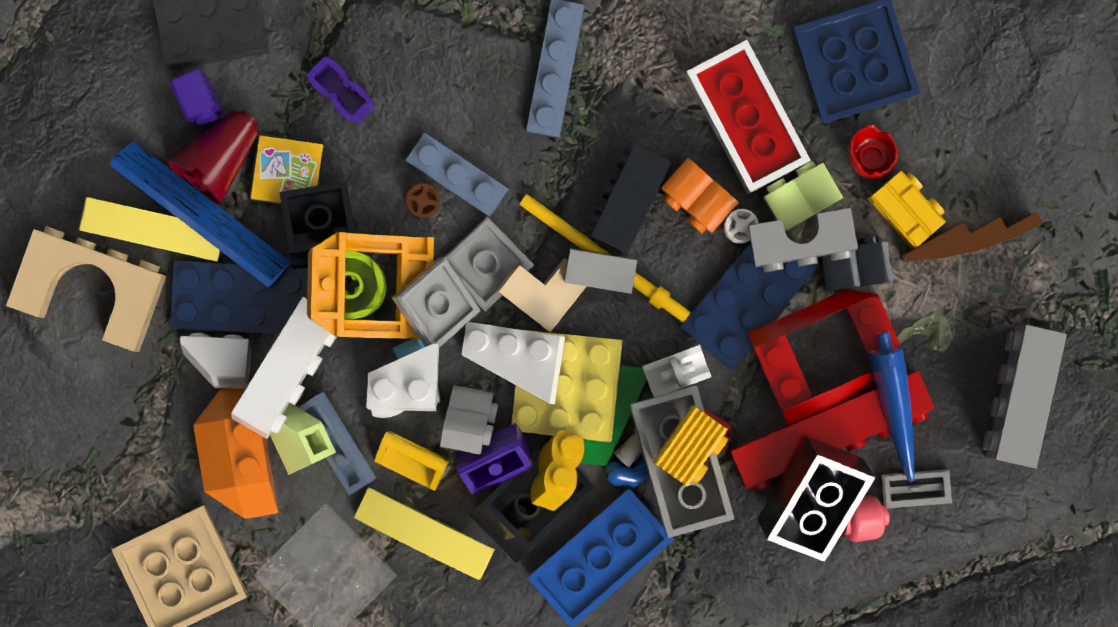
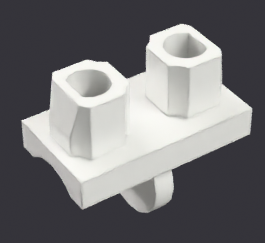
M700 345L642 366L653 397L670 393L711 377Z

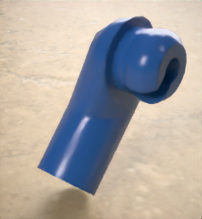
M645 460L634 468L622 467L617 461L610 462L605 467V475L614 486L634 488L649 477Z

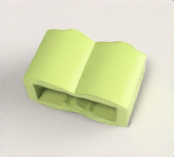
M811 161L796 170L799 177L786 183L785 179L782 178L766 187L769 194L764 196L763 199L776 221L783 220L785 231L843 198L824 163L816 166Z

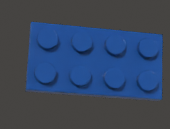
M628 488L532 572L527 579L569 627H575L674 539L672 537L667 538L664 527Z

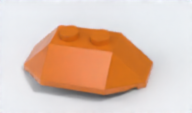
M221 388L193 424L204 492L244 519L277 514L279 510L267 439L233 420L231 417V412L246 389Z

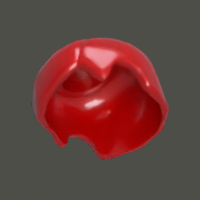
M868 125L858 129L848 142L847 159L850 167L860 176L878 179L889 174L898 162V147L889 132L877 129L875 125Z

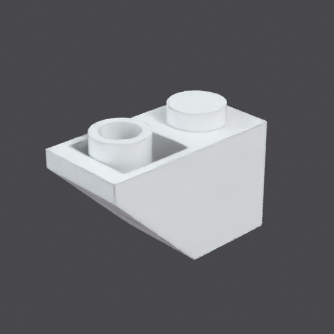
M203 333L180 336V344L184 356L214 388L246 389L248 387L252 352L249 339H244L239 335L213 338Z

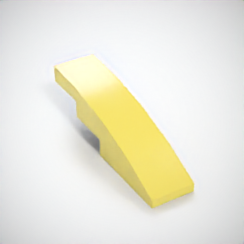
M85 198L78 229L80 231L218 261L220 250L177 217L93 198Z
M369 487L354 516L355 519L478 580L481 579L495 550L459 530Z

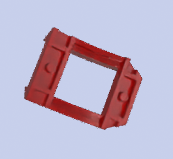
M845 289L747 332L788 426L875 388V383L871 370L812 397L786 335L847 308L868 358V351L879 349L876 333L889 331L892 346L899 345V340L878 294Z

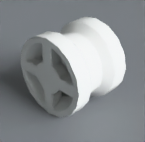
M737 209L731 212L725 219L724 233L734 243H746L751 240L749 225L759 224L758 219L749 210Z

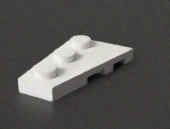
M468 322L465 329L462 356L547 403L555 404L565 337Z

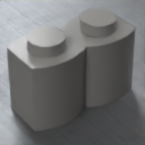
M454 385L443 426L440 446L481 454L482 446H489L493 426L488 425V423L494 424L498 404L492 403L494 393Z

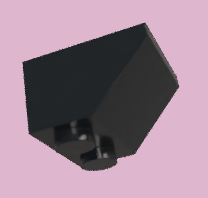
M347 181L279 192L293 269L308 267L309 250L337 232L356 234Z

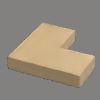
M563 258L544 284L517 264L498 287L497 291L543 328L551 332L587 286L564 282L568 260Z

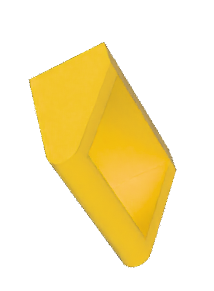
M391 431L385 433L374 462L434 491L450 461Z

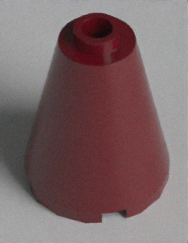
M244 110L240 113L232 111L174 153L168 160V165L175 174L188 184L191 183L205 197L219 205L225 199L259 133L255 127L258 122Z

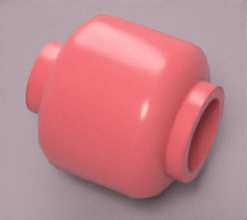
M864 496L841 535L846 536L852 542L873 540L881 537L884 533L885 525L889 524L887 507L881 505L874 496Z

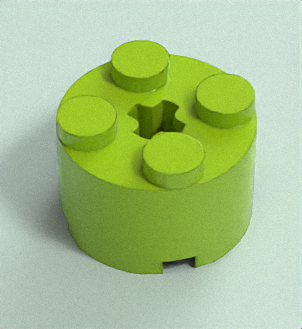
M346 251L345 284H347V278L351 276L354 281H359V287L355 288V294L353 295L345 290L344 319L359 320L370 316L382 305L386 293V279L381 267L372 258L360 252Z

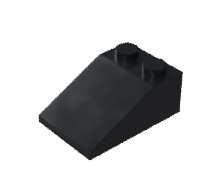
M547 438L532 452L534 467L501 482L469 514L516 563L525 557L594 487L576 469V488L571 497L555 511L532 504L530 496L533 480L539 474L538 457L542 447L549 441Z

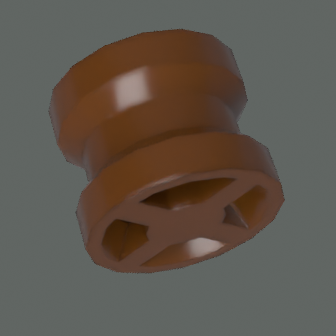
M420 183L414 185L406 195L408 209L418 218L427 219L432 217L440 208L441 199L439 193L433 186Z

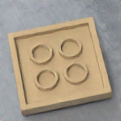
M205 505L112 549L113 555L148 627H187L248 597Z

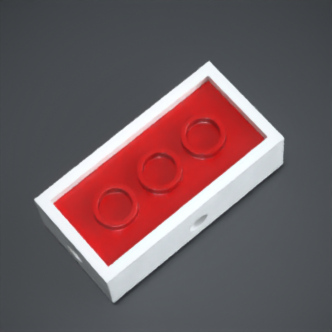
M748 40L686 72L685 77L747 195L811 161Z

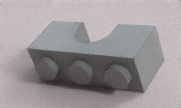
M851 208L816 214L818 232L816 237L806 244L794 243L787 237L783 220L749 225L755 267L763 266V272H771L784 269L783 263L797 261V267L817 264V257L830 255L831 261L851 258V251L858 249Z

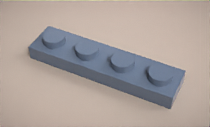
M551 0L526 132L560 138L585 5Z

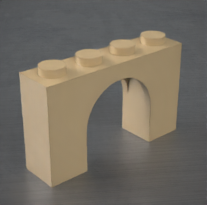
M45 226L43 232L34 229L6 306L36 317L45 318L55 287L62 275L75 266L93 264L101 268L110 277L115 289V305L102 340L134 352H139L167 277L158 273L160 266L143 260L140 261L139 266L126 262L128 255L112 249H109L107 254L95 250L96 243L77 237L75 243L63 239L65 232Z

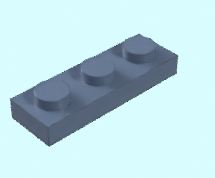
M426 133L422 135L406 159V162L489 217H491L509 190Z
M324 392L298 407L322 422L336 453L326 457L348 495L377 479Z

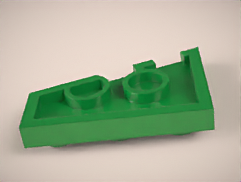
M620 365L612 442L583 439L584 455L580 463L607 466L631 415L629 404L637 402L647 381L643 368Z

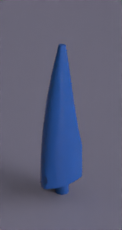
M883 331L876 333L879 349L868 351L875 387L892 441L907 480L912 482L915 480L914 431L902 345L892 346L890 332Z

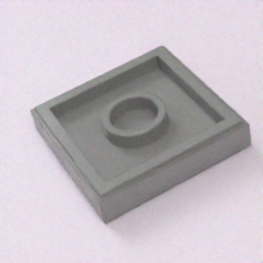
M488 217L478 224L445 256L472 298L485 312L503 296L497 289L517 264L526 271H529L534 266Z
M446 257L437 258L392 297L425 347L431 344H438L441 347L481 311Z

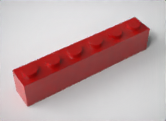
M919 371L907 374L913 424L929 418L927 412L935 409ZM873 388L790 426H784L729 450L744 487L746 489L753 487L756 492L773 485L771 478L785 473L806 436L839 449L846 447L848 452L866 445L865 438L877 434L880 439L890 435L877 390Z

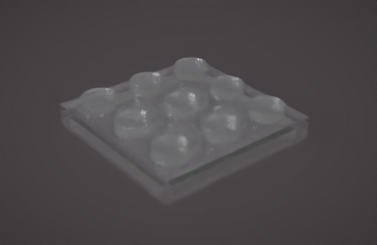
M325 503L253 576L304 627H346L397 574Z

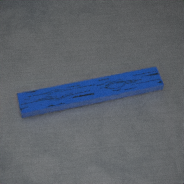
M134 141L112 158L110 163L112 168L267 287H270L288 270L291 263L289 260Z

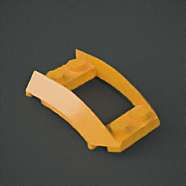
M337 232L309 250L307 316L310 320L335 337L419 339L397 305L396 321L344 319L346 251L397 254V294L434 262V237Z

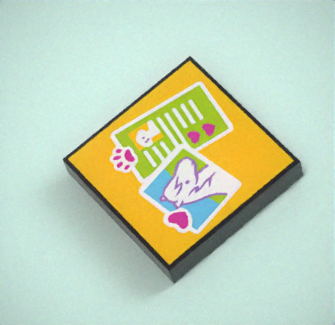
M258 134L249 201L281 205L279 192L320 185L326 143Z

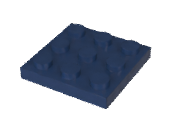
M880 0L792 28L822 125L920 95L891 0Z

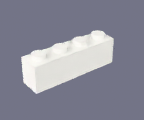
M302 297L231 412L233 420L268 439L271 432L278 434L287 419L283 412L289 403L293 405L297 403L305 387L301 386L307 374L313 376L323 359L318 356L324 345L331 347L337 338L308 318L306 298Z

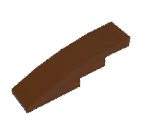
M1037 212L1027 215L1008 227L1005 226L1001 217H998L972 232L968 230L964 222H961L900 257L903 262L937 260L971 253L1013 239L1043 224Z

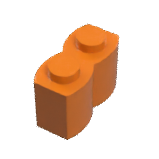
M689 158L683 162L661 187V190L665 193L662 199L676 212L680 207L691 216L687 221L701 234L705 230L712 234L739 203Z

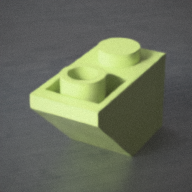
M291 403L288 404L283 412L287 419L278 434L273 432L270 434L288 475L336 453L322 422Z

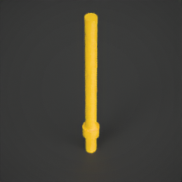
M526 194L520 202V206L581 250L611 255L530 195ZM635 272L633 287L650 299L649 303L660 310L662 307L684 323L691 312L670 297L671 293L662 286L657 288Z

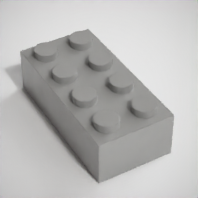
M1030 325L1015 326L1014 332L1009 331L1005 343V351H1009L1007 364L1001 365L997 383L1002 384L999 398L994 397L990 409V417H994L991 431H986L982 449L987 451L986 458L1037 469L1067 334Z
M697 386L629 404L667 538L734 520L716 455L713 453L709 455L704 462V465L708 467L706 473L697 484L691 481L688 487L652 462L691 405L704 412Z

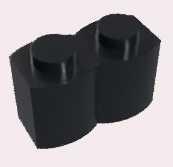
M879 236L858 239V249L851 251V258L831 261L830 255L820 256L819 262L824 292L894 282L888 241L879 242Z

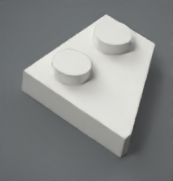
M431 344L369 372L367 409L436 411L439 345Z

